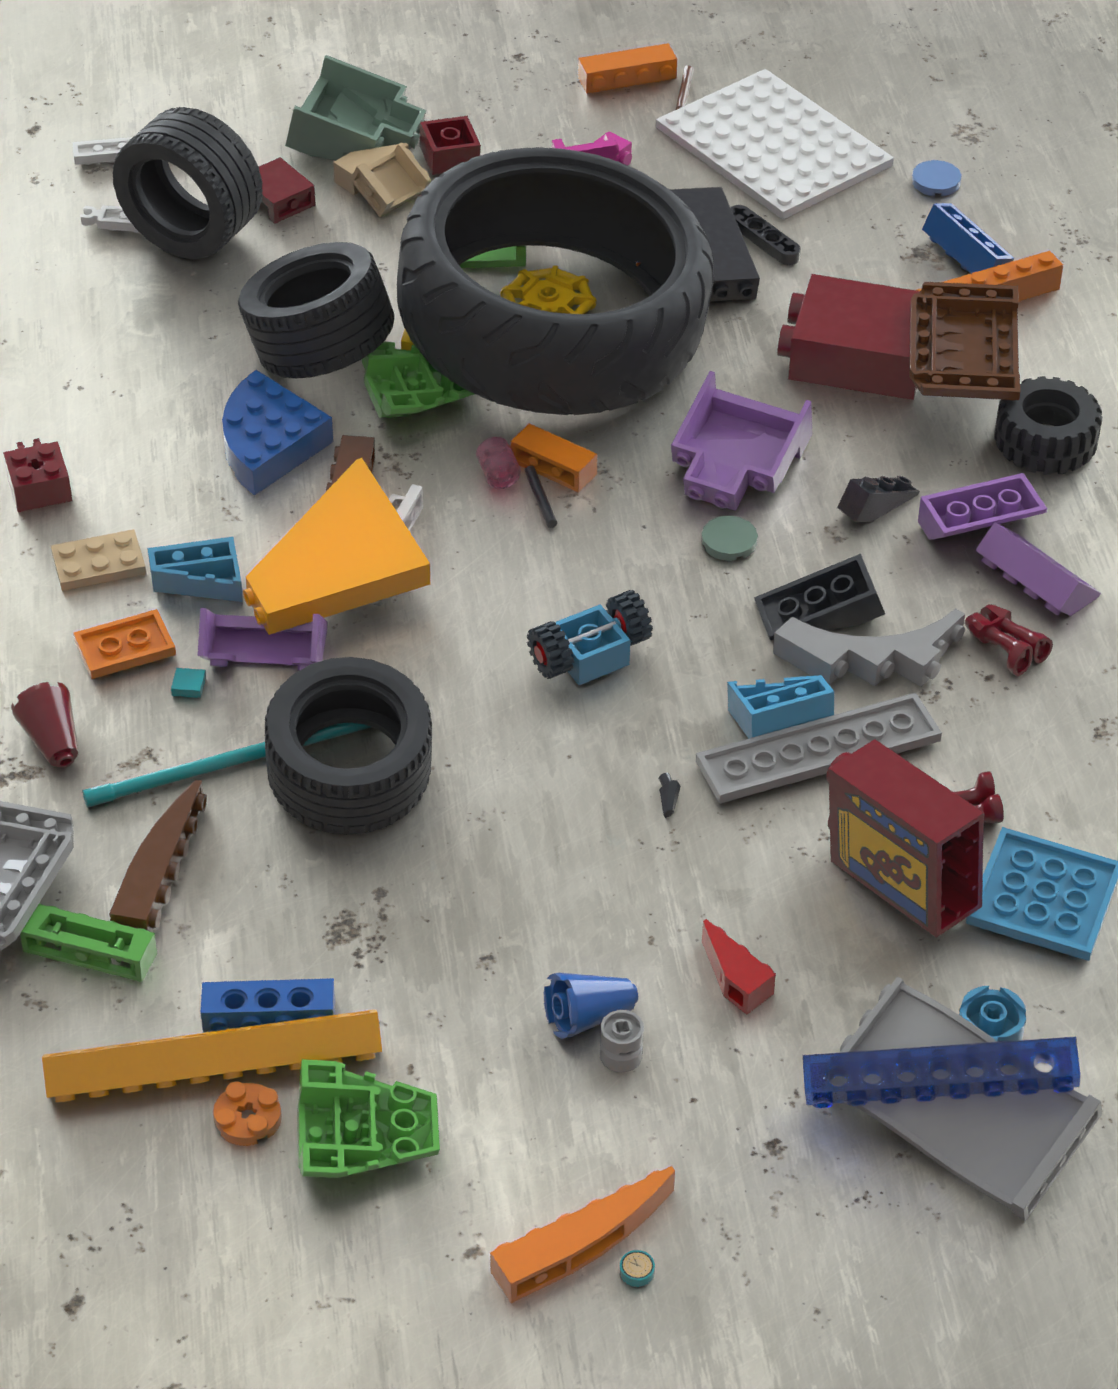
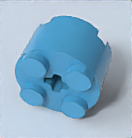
M980 986L969 991L963 998L959 1015L1016 1054L1021 1047L1026 1024L1024 1002L1017 994L1000 987V991L989 989V986Z

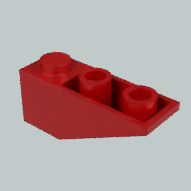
M708 919L703 920L701 942L722 994L748 1015L774 995L776 973L768 964L762 963L750 954L745 946L739 945L730 938L721 927L715 926Z

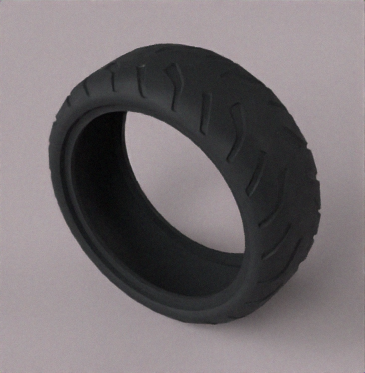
M526 147L490 152L471 158L467 162H462L436 177L421 192V196L416 199L407 217L408 223L403 228L397 271V304L404 328L412 343L435 370L465 390L484 399L496 402V404L544 414H573L575 416L601 413L606 410L612 411L636 404L638 400H646L663 390V386L665 384L669 385L683 371L696 353L703 335L713 287L714 268L710 245L705 232L691 209L667 187L635 168L599 155L561 148ZM548 246L584 253L611 264L635 280L649 297L631 306L603 313L565 314L548 312L514 303L492 293L469 277L459 265L477 255L507 247Z

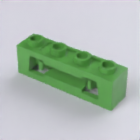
M38 904L20 933L23 952L143 982L157 955L155 933L142 928L121 925L114 921L89 917L83 913H73L55 906ZM50 942L54 943L56 947L61 945V951L45 947V944ZM111 958L116 959L119 963L121 961L129 963L130 968L112 964Z

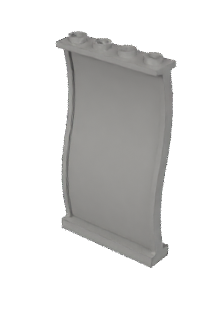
M897 977L892 985L887 984L883 988L878 998L879 1002L873 1010L869 1009L864 1013L859 1023L860 1027L854 1035H848L840 1047V1053L835 1060L828 1061L823 1067L820 1074L823 1091L828 1095L830 1093L834 1094L873 1117L940 1166L978 1191L1013 1211L1014 1215L1026 1221L1101 1117V1101L1090 1094L1087 1097L1043 1073L968 1020L927 995L909 987L904 983L903 979Z

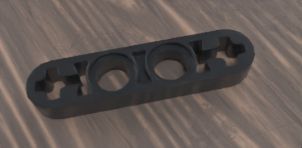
M744 205L730 207L743 236L782 264L794 265L799 262L801 248L798 243Z

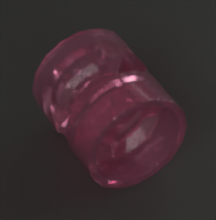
M492 437L479 445L476 457L484 472L487 483L496 489H505L516 483L520 478L521 470L509 442L501 437Z

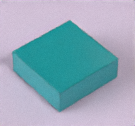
M176 667L171 686V695L201 698L206 680V670Z

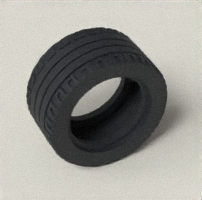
M176 107L158 114L120 149L114 161L112 172L113 187L126 217L149 242L177 257L199 259L216 254L254 217L262 202V178L258 164L250 149L241 137L226 123L214 115L199 109ZM168 162L179 167L191 177L202 191L207 204L193 197L181 186L172 173Z
M348 242L321 243L296 250L272 261L246 282L238 300L240 313L262 366L270 373L283 378H311L329 374L352 365L372 353L387 339L392 331L395 320L389 296L373 255L364 247Z
M357 657L330 658L310 664L294 673L276 690L274 697L270 700L264 724L269 786L273 790V795L277 798L278 803L283 805L284 810L301 823L328 833L343 835L369 833L385 828L402 819L422 799L423 793L429 784V776L431 774V712L423 693L403 673L389 665L372 659ZM341 723H358L373 727L388 736L395 744L391 752L381 760L368 766L352 769L336 768L320 763L302 748L305 742L316 732Z

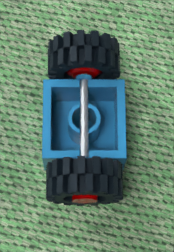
M628 590L608 598L606 603L608 610H605L599 604L559 621H550L528 631L529 634H527V639L529 640L527 645L531 648L529 653L534 658V665H538L537 670L539 673L542 672L544 678L551 679L568 672L578 685H582L630 665V646L650 639L652 637L651 631H653V626L650 624L652 619L647 614L649 610L644 607L645 602L643 599L640 600V595L635 593L634 590Z

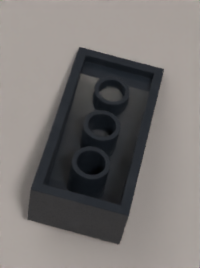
M861 553L754 597L770 640H774L775 632L792 617L813 627L828 631L858 626L885 615Z

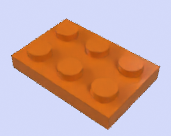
M157 609L73 632L74 641L91 679L176 655L175 645Z

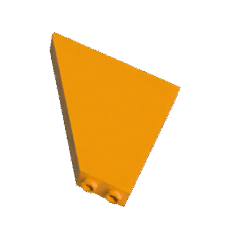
M360 458L342 474L246 576V589L243 590V595L247 606L253 607L257 623L259 625L263 624L268 635L312 622L313 614H320L325 618L431 585L430 562L364 460Z

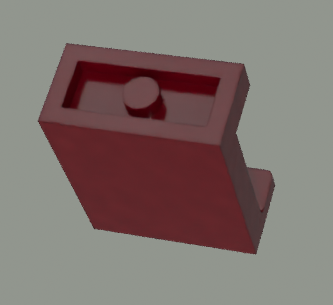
M281 157L259 166L262 178V202L268 207L269 220L274 224L316 206L315 185Z

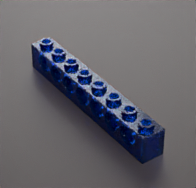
M1076 1037L802 1055L806 1105H813L815 1108H829L835 1103L862 1106L867 1104L868 1101L895 1104L901 1102L902 1099L911 1098L927 1102L941 1096H950L952 1099H965L972 1094L999 1097L1004 1095L1005 1092L1017 1091L1022 1095H1032L1038 1093L1039 1090L1047 1089L1064 1093L1080 1087L1081 1077ZM1039 1063H1047L1053 1069L1049 1072H1040L1035 1066ZM1006 1065H1012L1018 1071L1015 1074L1008 1075L1000 1069ZM977 1067L983 1070L984 1073L979 1077H972L966 1071ZM937 1070H945L950 1075L945 1079H937L932 1074ZM903 1072H910L916 1076L908 1082L898 1078ZM870 1074H876L881 1077V1080L878 1083L869 1084L864 1081V1078ZM838 1076L847 1079V1082L842 1086H834L830 1083L834 1077Z

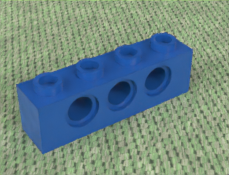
M334 978L202 982L201 1021L203 1033L335 1015Z

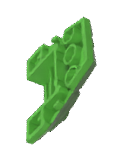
M384 341L376 350L362 359L365 369L364 385L379 418L407 416L475 395L435 370L415 345H412L411 351L395 349V342Z
M302 1059L297 1107L298 1168H300L302 1176L339 1178L439 1155L437 1094L398 1081L393 1085L375 1080L376 1074L367 1071L364 1076L345 1071L346 1064L340 1062Z

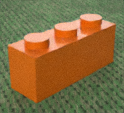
M529 423L511 440V462L524 468L534 466L537 474L579 493L597 475L598 454Z

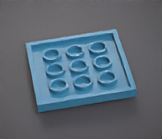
M1002 827L983 874L982 907L966 918V924L1089 961L1118 882V861Z

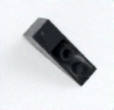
M903 476L850 479L837 508L855 522H872L916 497L920 491L911 485L912 482L908 478Z

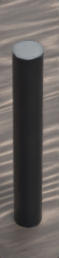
M528 466L525 468V474L548 528H554L557 525V520L534 466Z

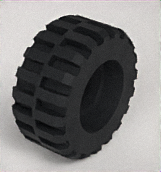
M1041 376L1034 380L1028 378L1024 379L1020 384V400L1001 399L999 401L994 439L1000 452H1003L1004 457L1009 461L1013 460L1017 467L1028 468V471L1036 473V471L1043 472L1045 475H1051L1052 472L1065 474L1070 469L1074 471L1082 465L1084 466L1095 455L1103 419L1102 409L1092 393L1088 394V390L1083 386L1078 387L1075 382L1067 380V382L1062 381L1058 377L1047 379L1045 376Z

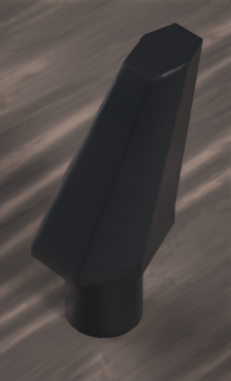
M662 773L658 778L662 785L659 791L663 815L667 818L675 811L681 786L677 780H672L669 773Z

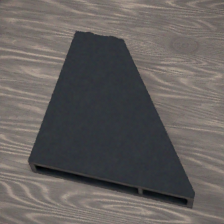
M722 187L669 189L691 209L707 236L714 268L710 301L756 299L760 277Z

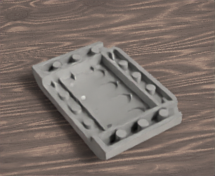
M0 801V951L18 938L73 850L74 823L71 814Z

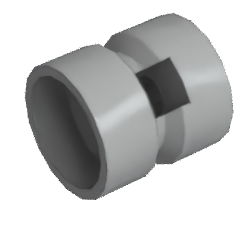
M616 1010L606 1015L601 1022L600 1059L609 1070L628 1072L638 1067L642 1061L644 1024L641 1018L634 1012Z

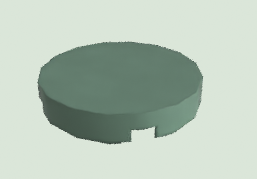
M720 516L710 520L704 526L701 542L709 555L720 560L734 561L736 557L743 556V558H746L755 551L758 534L756 528L749 521L741 517Z

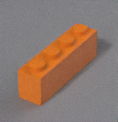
M669 43L578 58V79L586 94L677 79V57Z

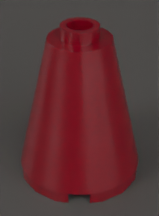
M42 682L27 688L17 696L19 701L16 705L13 703L11 705L12 714L50 765L60 768L68 767L78 756L70 692L63 683L57 682L58 686H50L49 682Z

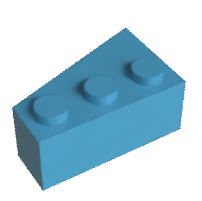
M233 536L147 548L153 592L243 602L242 582Z
M822 675L784 678V683L766 684L765 679L756 680V685L737 686V681L727 682L728 711L748 739L834 715V690Z

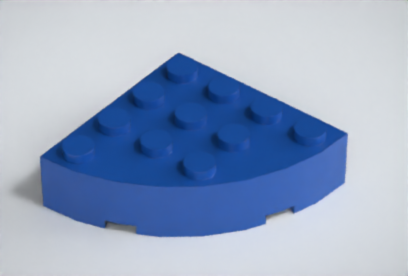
M255 370L240 382L231 393L224 408L222 424L227 463L231 466L239 483L254 496L334 442L331 416L258 370Z

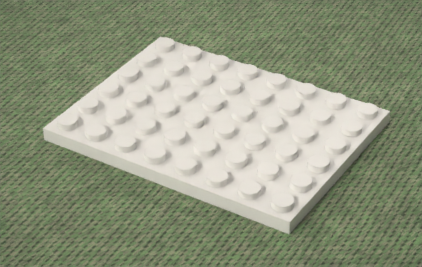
M767 69L741 79L656 119L657 129L782 220L893 166L894 157Z

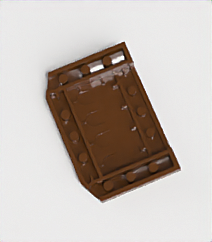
M924 282L922 284V290L912 296L910 305L909 377L923 396L1020 400L1018 286Z

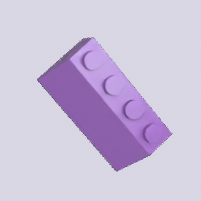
M1024 473L922 496L920 499L918 523L930 540L989 527L994 522L1002 524L1047 513V507Z
M994 522L976 548V551L984 556L981 560L983 563L994 570L997 567L1004 570L1005 572L1002 574L1004 578L1015 585L1018 581L1026 586L1023 589L1026 594L1036 600L1041 597L1047 601L1044 606L1056 615L1063 612L1072 616L1096 600L1101 592L1019 534Z

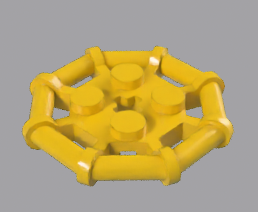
M553 265L552 268L530 271L522 269L508 286L501 288L500 292L502 298L516 303L515 298H521L522 301L517 304L554 313L586 314L589 310L594 309L597 304V299L590 290L589 280L585 276L574 275L559 269L557 265ZM574 304L580 305L575 311L571 309Z

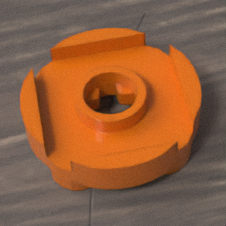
M237 1081L230 1083L226 1087V1091L218 1097L213 1108L214 1123L221 1132V1136L229 1143L239 1146L258 1144L257 1140L265 1136L270 1138L278 1130L282 1119L277 1092L274 1089L256 1083ZM252 1110L256 1114H250L248 1118H242L241 1112Z

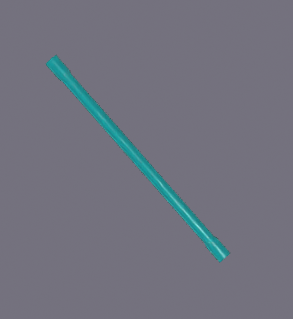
M358 723L332 725L313 734L303 746L372 727ZM265 742L120 782L107 783L82 790L86 807L89 808L111 802L119 797L266 757Z

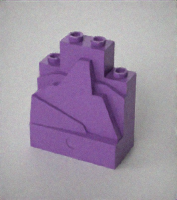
M709 371L671 444L672 461L684 467L689 466L683 478L685 495L694 500H703L713 503L717 507L736 511L748 486H753L760 491L775 493L793 458H801L812 436L811 401L806 400L800 413H794L716 389L715 372Z

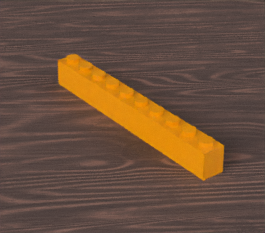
M376 1009L43 1054L42 1063L47 1098L55 1097V1102H66L75 1100V1094L88 1092L89 1098L109 1095V1089L122 1088L123 1093L142 1091V1085L156 1083V1088H167L176 1086V1080L189 1078L190 1084L210 1081V1075L223 1074V1079L242 1077L243 1071L256 1069V1074L276 1072V1066L289 1065L290 1070H297L301 1068L302 1059L342 1063V1057L355 1056L356 1061L376 1058V1052L383 1051L378 1012Z

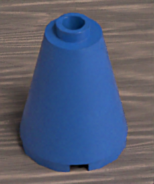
M559 972L548 976L547 979L551 980L550 986L544 987L543 992L544 1008L548 1023H555L558 1031L553 1032L561 1039L571 1038L600 1025L603 1018L610 1012L616 1010L631 1011L638 1001V990L635 984H632L628 978Z

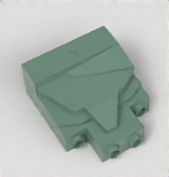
M325 55L319 79L302 107L295 106L293 109L285 146L309 156L333 161L354 151L407 143L409 150L411 147L415 149L420 138V122L426 121L424 118L427 110L407 103L408 97L404 96L407 86Z

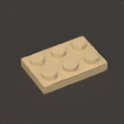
M134 529L50 545L62 591L147 575Z

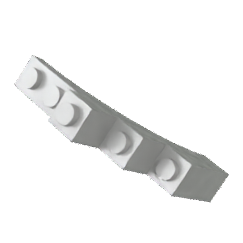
M955 608L942 619L924 628L903 634L881 637L833 633L813 627L792 617L775 632L773 654L811 676L822 675L829 685L837 678H842L849 671L876 686L884 678L890 677L894 671L922 687L929 679H934L941 669L939 661L947 651V648L954 641L958 642L964 635L965 613Z

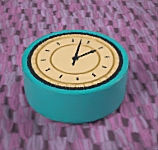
M633 1250L627 1252L620 1260V1277L630 1286L642 1287L652 1281L655 1274L654 1259L645 1251Z

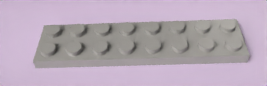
M912 693L696 753V763L720 804L826 774L830 764L837 756L845 752L853 753L874 739L895 753H901L940 742L942 732L917 693Z

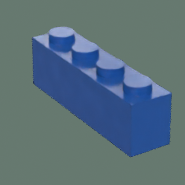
M952 203L933 204L922 230L930 236L929 239L932 242L939 244L948 256L956 259L961 264V268L974 273L1014 260L1013 256Z

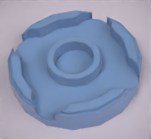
M939 160L925 161L918 164L913 169L912 174L913 186L921 193L929 196H935V193H941V196L955 193L960 188L962 177L960 170L956 166Z

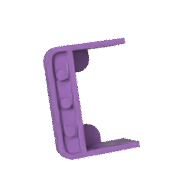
M200 608L197 655L205 660H210V666L227 667L228 662L298 665V670L300 671L310 664L323 660L328 622L320 614H313L312 622L268 635L263 624L259 625L255 616L217 615L207 608Z

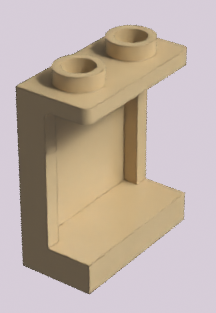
M403 143L398 144L392 153L368 166L365 162L358 165L350 178L379 217L420 196L421 192L431 182L428 172L420 166L413 153Z

